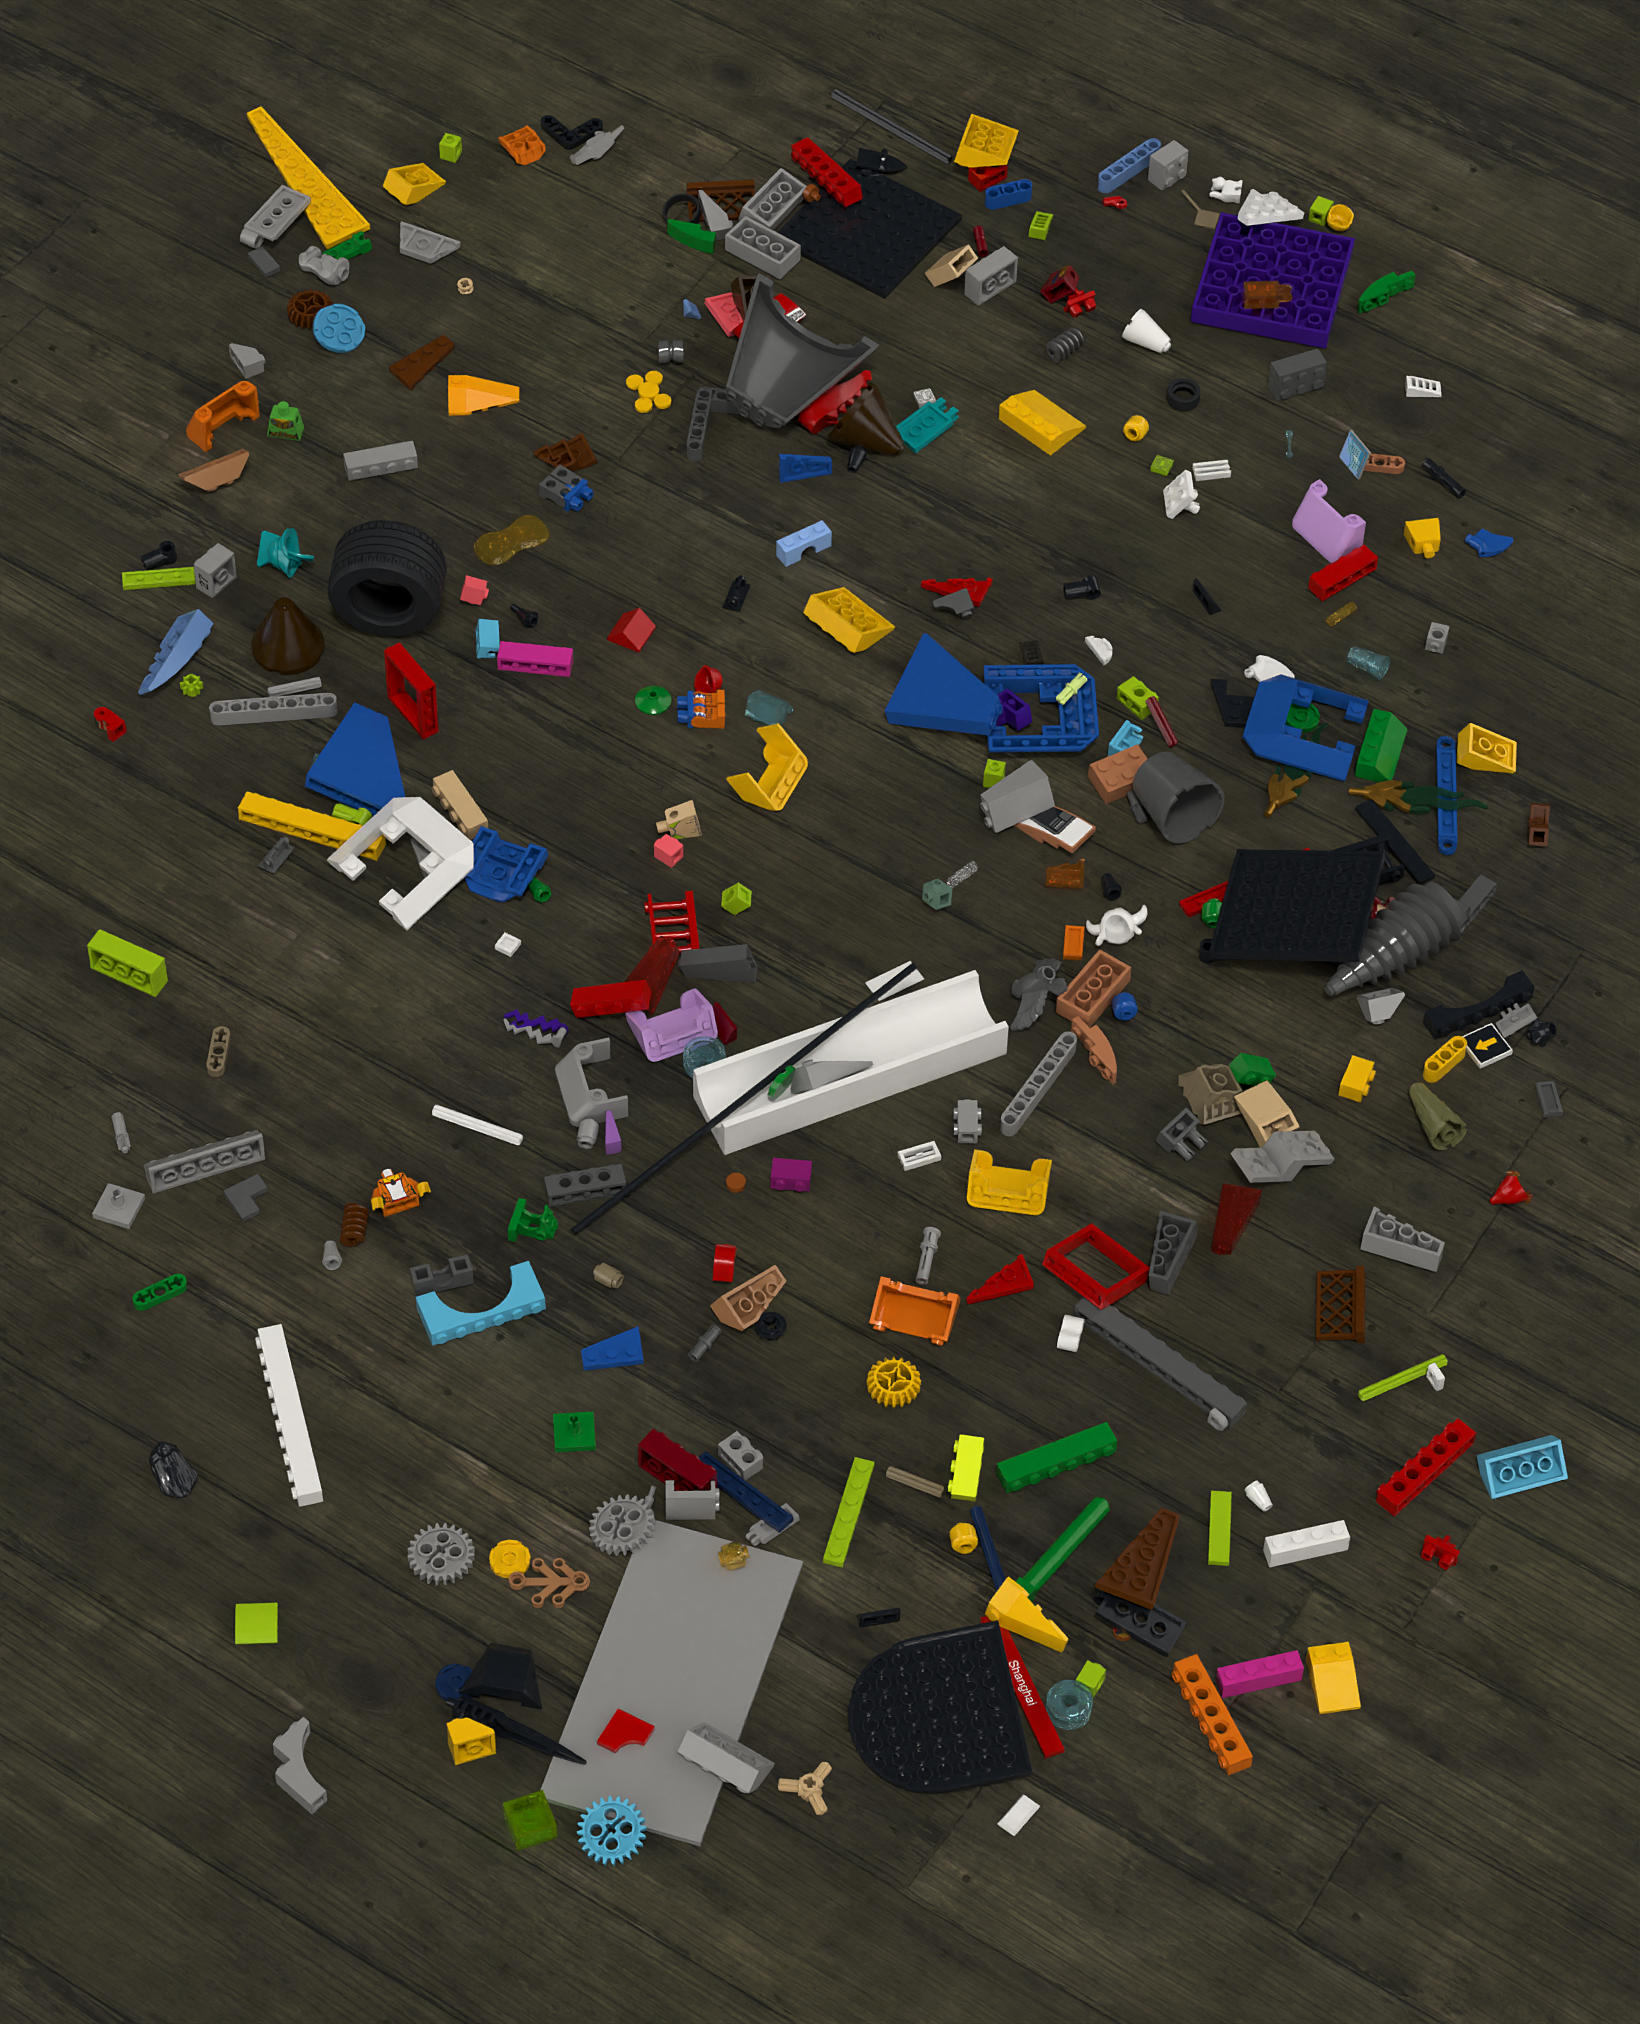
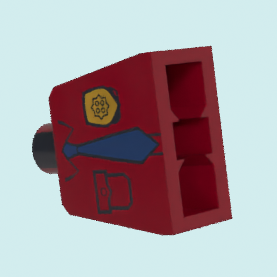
M1066 265L1050 275L1040 292L1051 304L1074 292L1079 276L1072 266Z

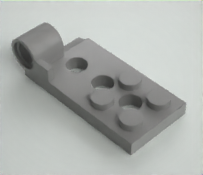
M281 185L244 225L240 235V242L258 249L264 238L271 241L277 240L311 203V197Z

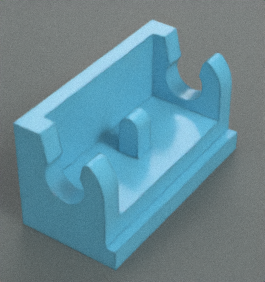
M478 619L475 630L477 658H494L495 653L488 652L499 651L498 621Z
M1126 720L1109 743L1108 756L1137 744L1140 745L1143 741V736L1136 732L1141 733L1142 729Z

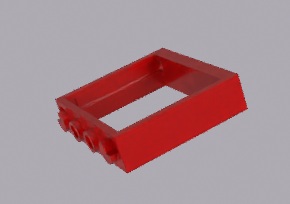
M400 642L384 650L387 698L424 740L439 732L436 684ZM404 678L416 690L417 704L405 691Z
M1092 1223L1049 1248L1042 1263L1043 1266L1100 1310L1145 1284L1150 1271V1267ZM1085 1242H1089L1130 1275L1106 1289L1064 1257V1255Z

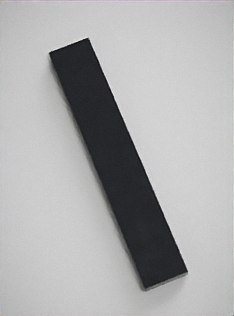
M1372 799L1356 806V812L1377 836L1387 834L1389 838L1388 850L1401 865L1404 864L1405 870L1417 884L1422 885L1435 878L1433 871Z

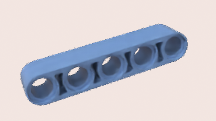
M1150 138L1100 172L1098 190L1101 193H1110L1148 167L1150 155L1161 149V142L1158 139Z

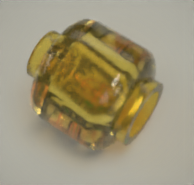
M740 1541L724 1544L721 1547V1551L718 1552L722 1568L726 1567L729 1571L746 1566V1558H750L747 1546H742Z

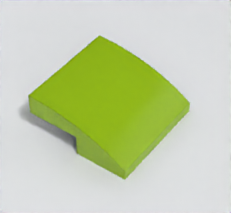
M278 1603L236 1604L235 1644H278Z

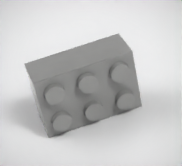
M1003 246L986 258L981 259L975 265L970 266L966 270L964 295L979 306L1014 284L1017 279L1018 257Z

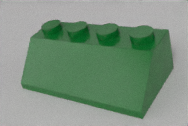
M1373 709L1357 761L1355 777L1374 782L1393 780L1407 728L1391 712Z

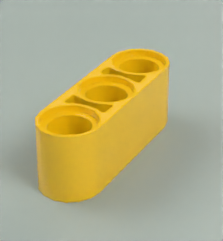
M1454 1036L1426 1060L1423 1071L1425 1081L1429 1083L1439 1081L1463 1060L1467 1047V1041L1464 1037Z

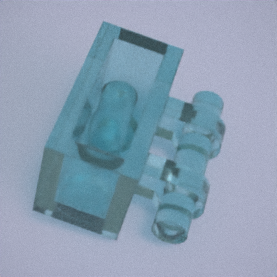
M756 690L748 696L745 715L767 725L777 723L781 725L786 722L787 713L791 714L793 707L785 700Z

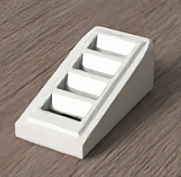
M1406 376V397H1441L1440 382Z

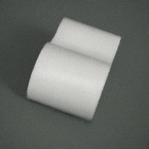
M1069 1315L1064 1316L1057 1348L1077 1352L1085 1319Z

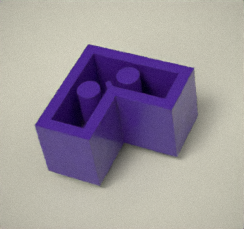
M1008 688L997 694L1003 710L996 721V726H1001L1007 722L1019 731L1032 723L1030 705Z

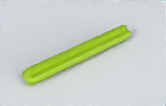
M1444 1354L1436 1356L1359 1390L1358 1396L1361 1401L1368 1400L1427 1374L1428 1366L1432 1363H1436L1438 1368L1446 1366L1447 1358Z

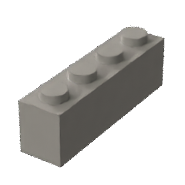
M413 441L343 453L344 466L349 481L418 468L417 453Z

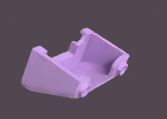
M1319 479L1310 485L1293 518L1292 526L1324 558L1333 563L1341 556H1345L1352 552L1353 549L1363 545L1366 522L1355 514H1350L1343 518L1322 498L1327 494L1328 489Z
M696 988L682 994L680 998L681 1008L646 1019L645 1013L641 1010L625 1013L633 1034L645 1056L650 1061H659L714 1041L717 1037L718 1030L713 1007Z

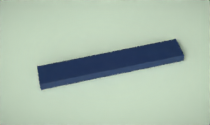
M705 1451L699 1456L700 1461L706 1465L713 1466L717 1471L718 1488L780 1533L794 1521L791 1514Z

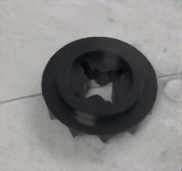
M776 1312L761 1314L759 1320L755 1323L756 1333L761 1338H767L768 1341L774 1338L777 1340L781 1335L784 1336L787 1329L785 1318ZM772 1324H774V1329L770 1328L769 1330H767V1325L771 1326Z

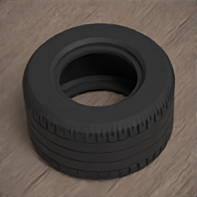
M390 520L362 523L345 532L336 545L327 586L329 601L334 610L346 622L364 632L380 636H403L414 633L429 625L438 613L447 571L445 556L439 545L430 536L414 526ZM380 579H386V580H390V581H393V582H387V581H383V580H380Z

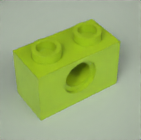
M1134 676L1117 688L1116 699L1141 720L1151 714L1146 700L1149 697L1155 696L1157 701H1159L1157 694L1148 689L1142 681L1137 680Z

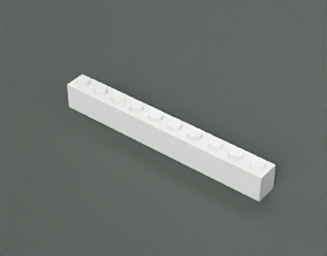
M282 1324L258 1329L259 1337H256L255 1341L257 1349L262 1350L259 1357L261 1366L265 1365L266 1370H263L265 1382L270 1384L267 1387L269 1399L273 1398L274 1403H271L273 1415L278 1417V1420H275L277 1432L282 1434L279 1437L281 1449L285 1448L286 1450L283 1458L285 1466L289 1465L290 1467L287 1475L289 1483L293 1482L294 1487L291 1488L293 1500L297 1499L299 1507L323 1502L322 1489Z

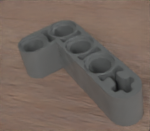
M1482 874L1459 901L1454 899L1463 916L1461 933L1497 890L1498 883Z

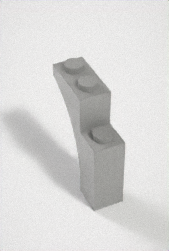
M302 1717L299 1721H295L285 1734L279 1735L273 1743L274 1755L285 1763L279 1766L275 1777L276 1784L308 1812L313 1814L327 1802V1793L311 1776L303 1759L305 1743L310 1734V1724L307 1719Z

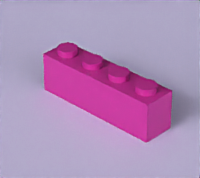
M501 641L497 656L498 670L570 677L573 665V649Z
M1298 1650L1217 1668L1216 1683L1221 1698L1302 1681L1304 1667Z

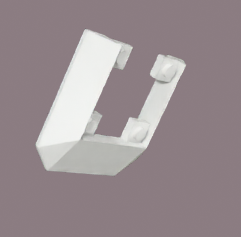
M421 797L393 798L327 859L340 873L343 872L353 881L366 869V865L357 857L382 834L394 843L407 831L431 853L419 863L420 867L429 875L404 898L394 889H391L379 900V904L406 931L474 869L473 842Z

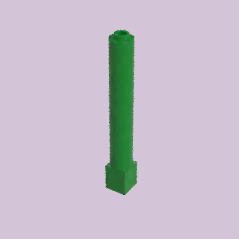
M1094 1497L1022 1578L1019 1577L1015 1581L1029 1593L1027 1598L1031 1602L1035 1599L1036 1593L1110 1511L1109 1503L1106 1499Z

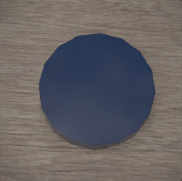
M456 1663L442 1668L437 1674L435 1681L438 1695L444 1701H447L449 1697L458 1700L460 1696L464 1695L459 1694V1691L473 1670L466 1665L463 1666Z

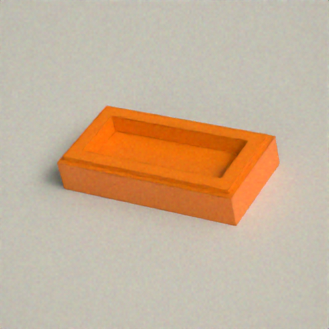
M1066 925L1063 959L1082 961L1084 927Z

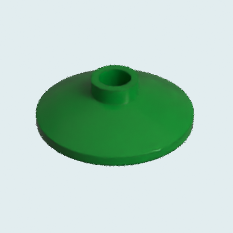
M660 686L644 687L635 696L636 707L648 715L664 713L669 709L672 701L670 693Z

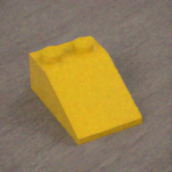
M424 163L389 169L383 187L391 195L398 198L402 204L408 205L419 202L443 186L446 181Z
M1469 723L1458 733L1457 763L1472 770L1515 773L1517 742Z
M1349 1642L1308 1647L1306 1663L1319 1714L1360 1709L1354 1660Z

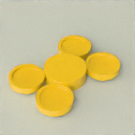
M648 372L645 375V383L639 375H631L626 379L628 388L638 390L639 399L635 402V409L638 412L647 413L651 411L652 401H654V405L659 409L670 407L671 397L667 394H659L658 385L663 380L660 372Z

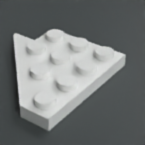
M1252 189L1238 213V220L1249 226L1303 219L1304 212L1288 202L1287 199L1279 196L1276 192L1260 194Z

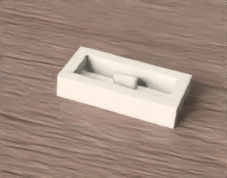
M1228 460L1193 463L1192 469L1196 481L1231 477Z
M935 1141L898 1151V1158L901 1165H903L904 1171L940 1161L941 1154Z

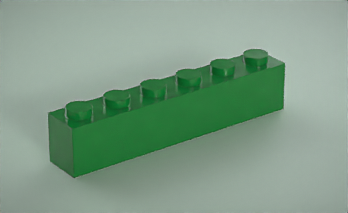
M1105 1422L999 1462L996 1465V1476L1006 1493L1015 1492L1024 1486L1037 1484L1045 1478L1055 1477L1066 1470H1074L1082 1464H1089L1103 1456L1112 1455L1117 1450V1439L1108 1423Z

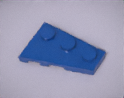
M779 454L780 483L832 474L831 457Z
M639 1327L581 1349L583 1370L644 1364Z

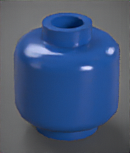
M1123 992L1117 994L1112 999L1111 1006L1117 1019L1127 1021L1135 1017L1138 1007L1132 994Z

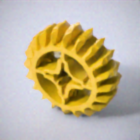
M894 1356L892 1360H888L885 1357L884 1362L878 1360L877 1366L872 1365L871 1371L868 1372L866 1382L868 1392L871 1394L872 1400L877 1399L878 1404L884 1402L885 1407L889 1404L893 1408L898 1404L903 1407L904 1402L910 1404L911 1399L915 1400L920 1392L921 1380L919 1371H916L915 1365L911 1366L910 1361L904 1363L902 1357L899 1360H896Z

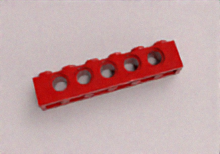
M809 137L791 145L793 161L797 162L803 170H806L812 178H815L820 186H823L829 194L836 198L837 202H841L847 207L863 199L861 185Z
M1459 1418L1453 1423H1448L1440 1435H1435L1427 1447H1422L1413 1460L1409 1459L1400 1472L1396 1471L1388 1483L1380 1485L1377 1489L1376 1502L1395 1517L1475 1443L1476 1432Z

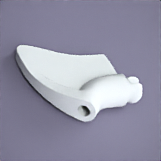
M1263 655L1257 656L1256 663L1244 671L1247 678H1256L1258 682L1280 674L1294 678V674L1282 663Z

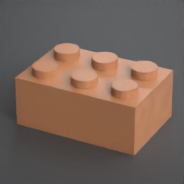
M1137 744L1090 764L1087 777L1104 803L1108 804L1125 797L1127 792L1133 790L1134 776L1140 766L1147 760V757Z

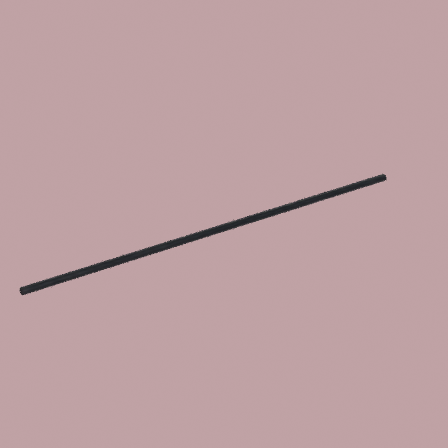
M912 962L571 1228L573 1234L577 1235L773 1082L778 1074L786 1071L785 1068L787 1066L796 1064L917 969V966Z

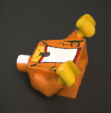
M386 1169L381 1173L383 1179L377 1181L378 1187L373 1190L371 1198L372 1210L382 1208L383 1216L386 1217L419 1206V1195L422 1197L423 1193L431 1192L428 1182L418 1183L411 1178H407L404 1173L394 1175L391 1169Z

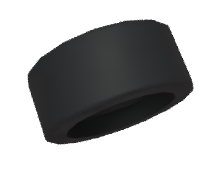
M1187 378L1176 379L1168 386L1167 402L1175 410H1193L1200 402V387L1193 380ZM1187 391L1193 394V397L1182 399L1175 396L1174 393Z

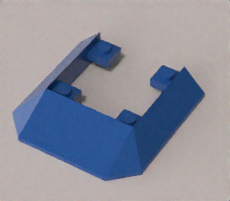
M984 665V684L996 695L1007 688L1013 693H1039L1040 702L1058 703L1059 725L1042 726V735L1006 736V726H995L990 735H987L988 752L1082 751L1099 737L1095 679L1077 665ZM1078 673H1082V676L1084 675L1087 678V682L1064 705L1059 704L1056 697L1066 687L1067 683H1070Z
M1283 674L1259 682L1243 733V739L1254 754L1345 782L1355 745L1338 741L1336 748L1333 749L1300 739L1301 729L1287 726L1285 722L1291 703L1309 708L1311 700L1345 709L1347 711L1344 719L1362 724L1369 700Z

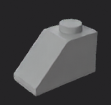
M233 343L229 344L230 357L245 379L264 372L265 359L262 354L258 353L256 348Z

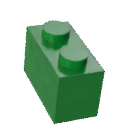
M1240 1053L1229 1064L1237 1083L1256 1086L1265 1081L1270 1083L1276 1077L1268 1058Z

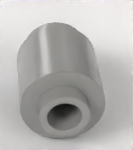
M585 1119L580 1122L577 1135L579 1147L591 1149L595 1145L599 1125L595 1120Z

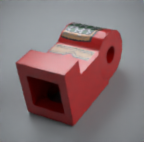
M106 707L95 709L94 719L96 726L107 731L108 739L112 742L127 732L125 721Z

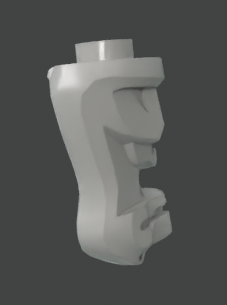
M310 246L306 252L299 255L300 268L303 271L315 273L329 285L340 284L349 275V261L346 258L341 257L337 260L330 255H322L321 250L315 246Z

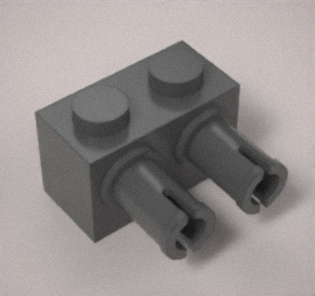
M1187 1108L1160 1131L1155 1140L1168 1153L1176 1150L1186 1162H1189L1196 1153L1184 1143L1185 1138H1189L1199 1150L1209 1142L1196 1130L1200 1120Z

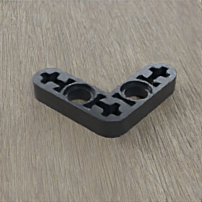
M545 115L541 118V129L564 149L572 150L595 137L596 131H603V122L598 118H593L570 131L555 117ZM556 131H562L563 133H561V134H556L555 132H556ZM584 132L586 135L581 136L579 133Z

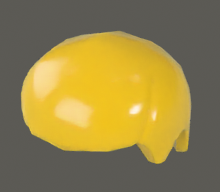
M1334 205L1327 215L1328 226L1335 231L1343 232L1351 226L1354 214L1345 205Z

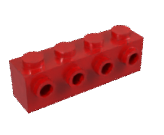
M1365 545L1355 548L1352 552L1341 556L1332 564L1326 565L1322 570L1314 572L1309 578L1308 589L1321 601H1324L1376 570L1378 556Z
M646 980L574 988L570 1007L576 1018L648 1010L652 992Z

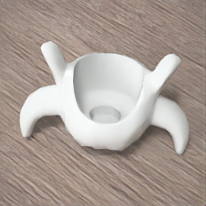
M1142 905L1141 910L1133 915L1123 908L1109 910L1104 913L1100 924L1093 925L1087 920L1086 928L1090 934L1098 936L1095 942L1097 946H1100L1104 940L1117 945L1127 943L1134 936V932L1137 935L1142 933L1141 929L1137 926L1145 921L1147 907Z

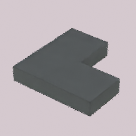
M256 1174L224 1190L223 1193L242 1222L260 1214V1209L253 1201V1198L267 1192L268 1188L261 1177Z

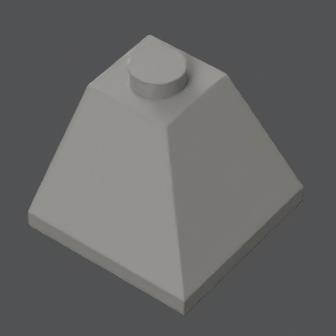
M1388 988L1356 996L1365 1019L1373 1022V1024L1384 1023L1385 1019H1389L1405 994L1398 989Z

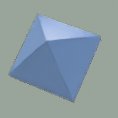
M687 299L683 300L684 316L700 319L701 315L697 306Z

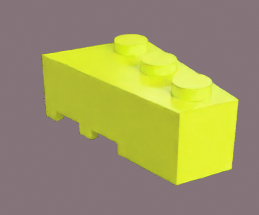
M960 1435L959 1441L955 1440L954 1452L957 1453L956 1460H952L951 1472H954V1478L949 1480L948 1492H951V1499L976 1502L982 1454L984 1452V1438Z

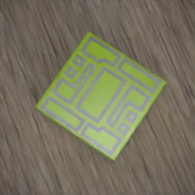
M1157 455L1150 471L1167 476L1174 460Z

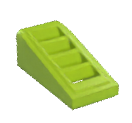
M1036 211L1029 228V237L1045 240L1053 214Z

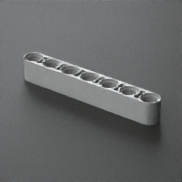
M332 693L215 701L209 706L210 719L214 725L327 718L335 716L338 711L337 698Z
M1064 1032L1060 1035L1003 1112L1000 1124V1131L1003 1135L1013 1136L1018 1132L1074 1056L1077 1045V1036L1074 1033Z

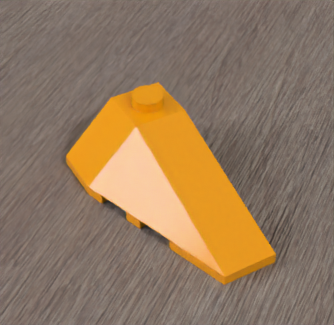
M448 375L449 416L470 415L472 411L480 409L486 411L488 407H502L519 402V387L468 375Z

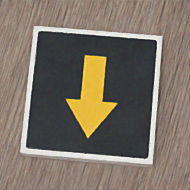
M1492 1023L1462 1036L1467 1041L1466 1052L1480 1069L1511 1055L1513 1052Z

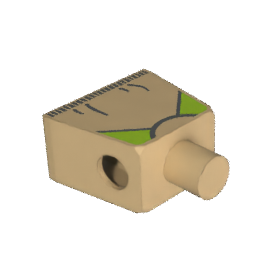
M693 800L666 809V820L656 822L658 833L670 831L672 838L683 839L702 836Z

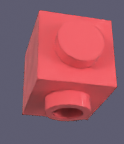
M466 575L461 589L460 600L467 601L470 604L481 605L482 600L487 599L488 596L487 581Z
M665 834L654 844V857L672 868L683 858V844L676 838Z

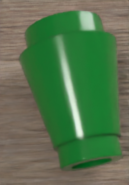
M536 877L528 884L536 901L546 902L551 897L550 887Z

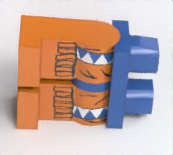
M717 690V693H693V691H688L687 696H677V709H687L678 710L677 722L687 723L688 728H693L694 726L698 728L724 729V690Z

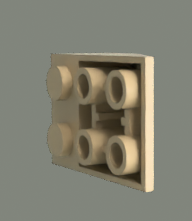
M1268 1081L1234 1096L1260 1148L1264 1146L1274 1132L1296 1131L1300 1127L1291 1109Z

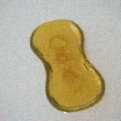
M524 515L503 530L483 534L476 540L473 547L476 555L483 562L490 565L505 563L522 549L544 544L548 540L550 532L548 527L538 517Z

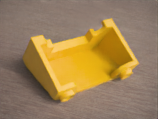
M974 1149L967 1189V1201L971 1206L1030 1215H1039L1044 1211L1052 1160H1035L1032 1163L1031 1171L992 1166L993 1158L990 1153Z

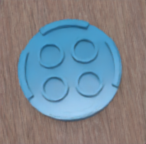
M333 304L319 310L313 322V333L316 340L327 350L336 353H347L353 351L361 344L365 335V324L358 315V312L353 308L343 304Z

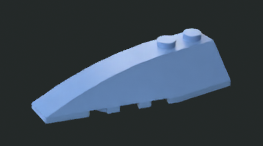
M199 609L177 617L159 646L162 650L160 653H156L154 657L156 662L150 666L149 671L151 673L142 682L138 691L140 695L150 692L166 682L202 647V641L210 634V628L214 623Z

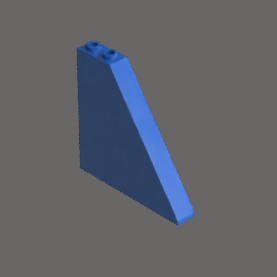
M923 633L885 709V714L889 724L990 735L992 729L996 726L999 715L1002 714L1003 707L1000 704L999 697L928 634Z
M354 702L307 773L305 787L355 809L365 808L371 812L372 816L376 815L393 798L405 797L388 717Z

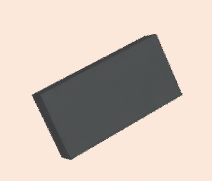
M263 247L248 253V258L266 278L281 271L280 266Z
M1555 1082L1535 1083L1534 1087L1543 1118L1562 1116L1563 1110Z

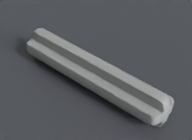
M314 677L268 687L267 691L269 697H277L320 688L322 683L320 677Z

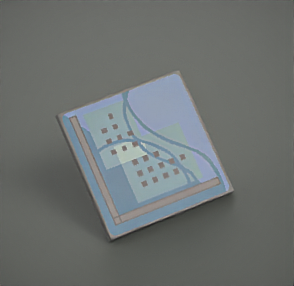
M1350 430L1339 457L1359 480L1371 452L1354 431Z

